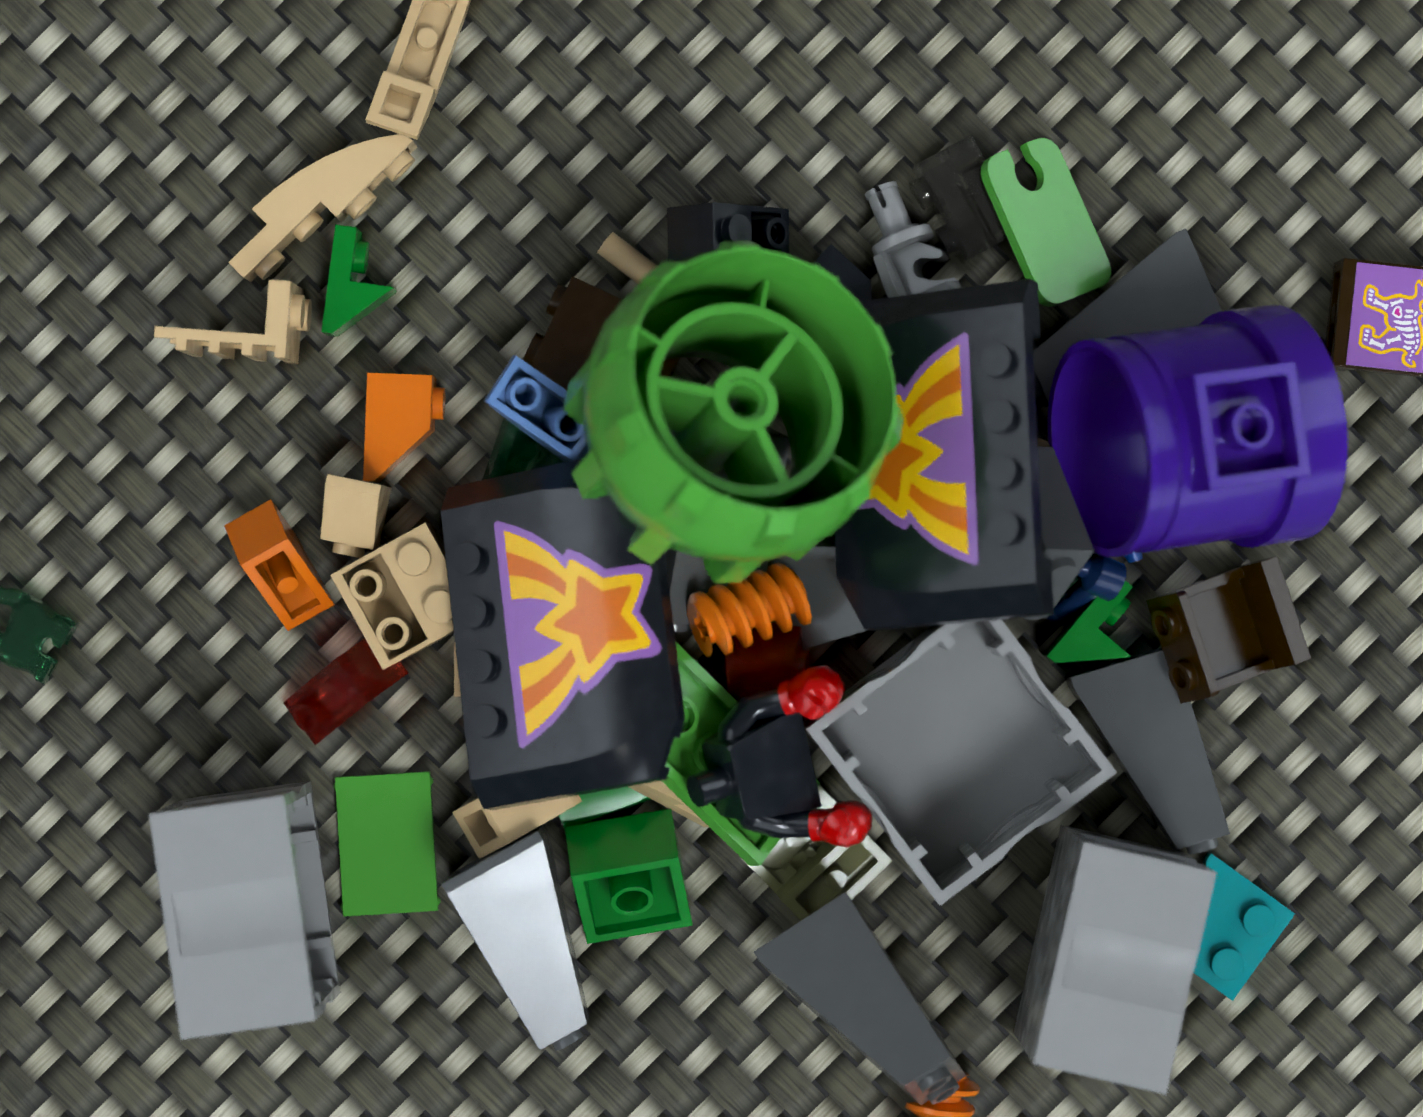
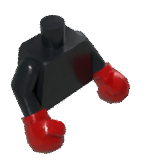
M811 666L799 672L791 679L781 681L778 687L741 697L718 725V732L705 739L702 748L707 770L689 776L686 783L692 802L698 807L715 802L716 810L721 816L737 819L743 829L772 838L810 837L812 841H824L841 847H850L863 842L872 827V812L867 805L857 800H847L836 803L833 808H820L822 804L802 718L803 715L807 719H819L839 705L844 691V683L839 673L828 666Z

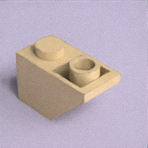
M577 795L504 809L487 810L483 809L479 798L476 797L452 813L480 859L582 802V800Z

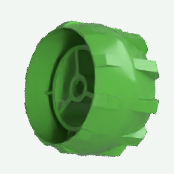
M723 241L714 252L696 255L681 263L662 262L648 273L631 293L623 298L607 318L589 359L568 384L563 410L578 424L584 425L589 453L571 474L582 498L597 499L609 495L619 511L637 527L627 550L652 565L668 548H672L687 555L703 558L704 569L714 583L742 582L765 560L788 556L798 561L822 539L833 534L847 522L857 508L870 497V490L874 485L885 456L900 443L904 417L899 405H896L895 376L890 360L894 353L879 324L876 325L860 302L838 282L839 279L815 262L809 264L788 254L760 249L759 245L752 242ZM672 358H704L731 367V369L721 374L711 386L659 376L663 361ZM777 411L783 420L790 442L791 469L789 478L765 429L771 423ZM669 430L675 431L674 438ZM725 469L730 482L711 473L720 472Z

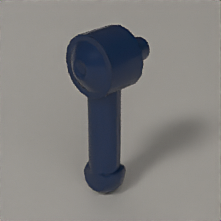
M1099 554L1088 559L1077 574L1080 577V583L1061 597L1053 608L1054 615L1047 617L1048 621L1057 626L1065 625L1073 614L1095 597L1105 601L1113 600L1124 585L1127 575L1126 566L1112 558Z

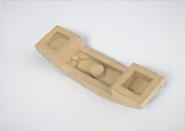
M412 0L387 71L383 70L366 117V123L418 140L446 74L471 0Z

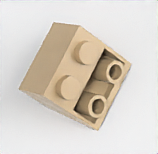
M425 522L330 575L382 670L454 633L445 549L430 523Z

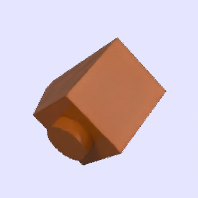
M367 373L363 481L379 483L435 431V420H444L445 388L436 387V377L419 374Z
M271 499L224 525L240 566L287 631L334 606L330 594L296 534Z

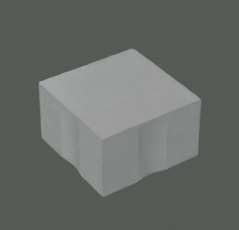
M1002 620L933 625L843 692L841 702L831 712L819 719H807L803 722L806 730L853 792L867 805L873 817L939 906L1001 861L1014 844L1027 833L1047 822L1055 820L1117 773L1073 713L1061 704L1045 687L1033 666L1031 658Z
M311 781L186 798L149 814L180 1040L316 1021L325 1011L326 1003L333 1002L341 991Z
M1065 825L1060 826L1013 1032L1033 1064L1162 1094L1167 1093L1191 979L1217 874L1216 871L1206 865L1198 864L1195 858L1183 852Z

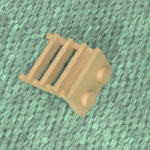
M269 279L265 334L155 326L154 337L170 339V344H175V350L195 357H203L204 346L208 347L209 353L223 359H235V349H241V355L254 361L266 362L267 351L274 352L275 358L283 362L298 364L301 331H309L312 303L311 299H305L304 289L292 281Z

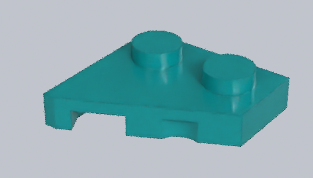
M1208 852L1203 859V865L1216 871L1217 874L1193 973L1233 1001L1295 913L1215 855Z

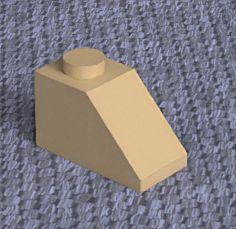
M327 474L320 539L334 542L332 547L333 553L357 558L364 557L365 549H378L391 487Z

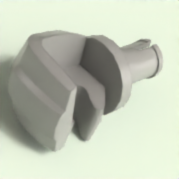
M896 181L878 185L881 191L877 192L875 188H872L864 194L866 200L869 201L883 235L879 242L871 249L874 254L873 261L887 298L962 288L955 277L945 280H929L922 276V267L926 262L947 261L949 256L944 250L925 244L934 237L930 224H912L898 191Z

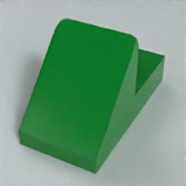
M335 224L321 330L327 336L339 337L397 293L394 287L356 282L357 273H366L370 248L369 242L361 241L362 232L357 227Z
M1125 580L1121 591L1111 601L1095 597L1075 614L1042 655L1053 663L1131 657L1098 628L1103 622H1106L1111 627L1124 614L1131 604V601L1125 596L1133 586Z

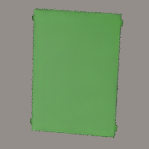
M431 771L335 777L333 788L336 791L342 888L341 910L343 911V917L439 910L441 900L438 896L432 802L433 778Z

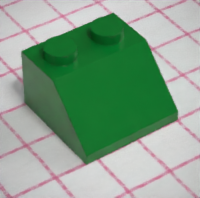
M672 809L643 812L631 816L591 821L585 824L565 827L570 874L587 944L693 926Z

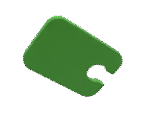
M1037 138L1019 146L1026 162L1035 171L1037 186L1034 191L1025 189L1019 183L1014 171L1015 163L1008 149L996 153L983 161L981 178L1025 279L1038 282L1039 303L1047 307H1053L1104 286L1111 277V266L1060 149L1052 140Z

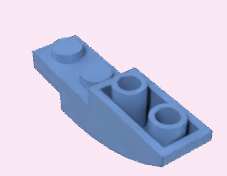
M513 355L484 399V402L564 462L585 458L589 453L584 425L578 424L563 410L567 390L519 357Z

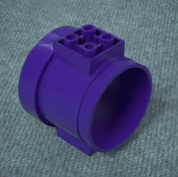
M1267 305L1219 311L1211 314L1196 326L1117 335L1106 339L1081 340L1070 346L1064 353L1056 368L1051 385L1048 404V443L1050 447L1054 448L1094 552L1101 556L1120 557L1133 552L1146 553L1229 540L1242 547L1252 548L1308 539L1320 532L1336 510L1343 490L1348 454L1347 422L1343 396L1335 368L1323 342L1311 325L1300 314L1290 308L1281 305Z

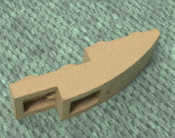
M401 134L378 137L348 146L298 171L273 189L252 208L267 225L228 263L249 282H252L257 276L265 280L284 262L285 257L281 252L295 238L303 242L320 227L324 220L319 214L325 208L341 222L349 215L355 220L365 213L377 199L373 191L387 177L392 182L396 181L414 163L415 158L411 153L417 148L416 144L410 137Z

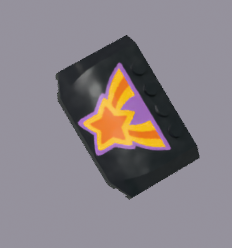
M1024 279L859 301L876 325L879 324L894 353L890 360L895 376L896 405H899L904 417L900 443L885 456L874 485L870 490V497L857 508L847 522L835 531L836 576L863 628L876 631L1054 615L1051 559L1043 557L1033 359V338H1040L1038 282Z
M584 458L449 487L441 508L470 781L483 809L498 810L667 780L670 767H665L674 737L680 738L684 726L685 714L665 552L652 565L627 549L637 527L619 511L609 495L597 499L582 498L571 473Z

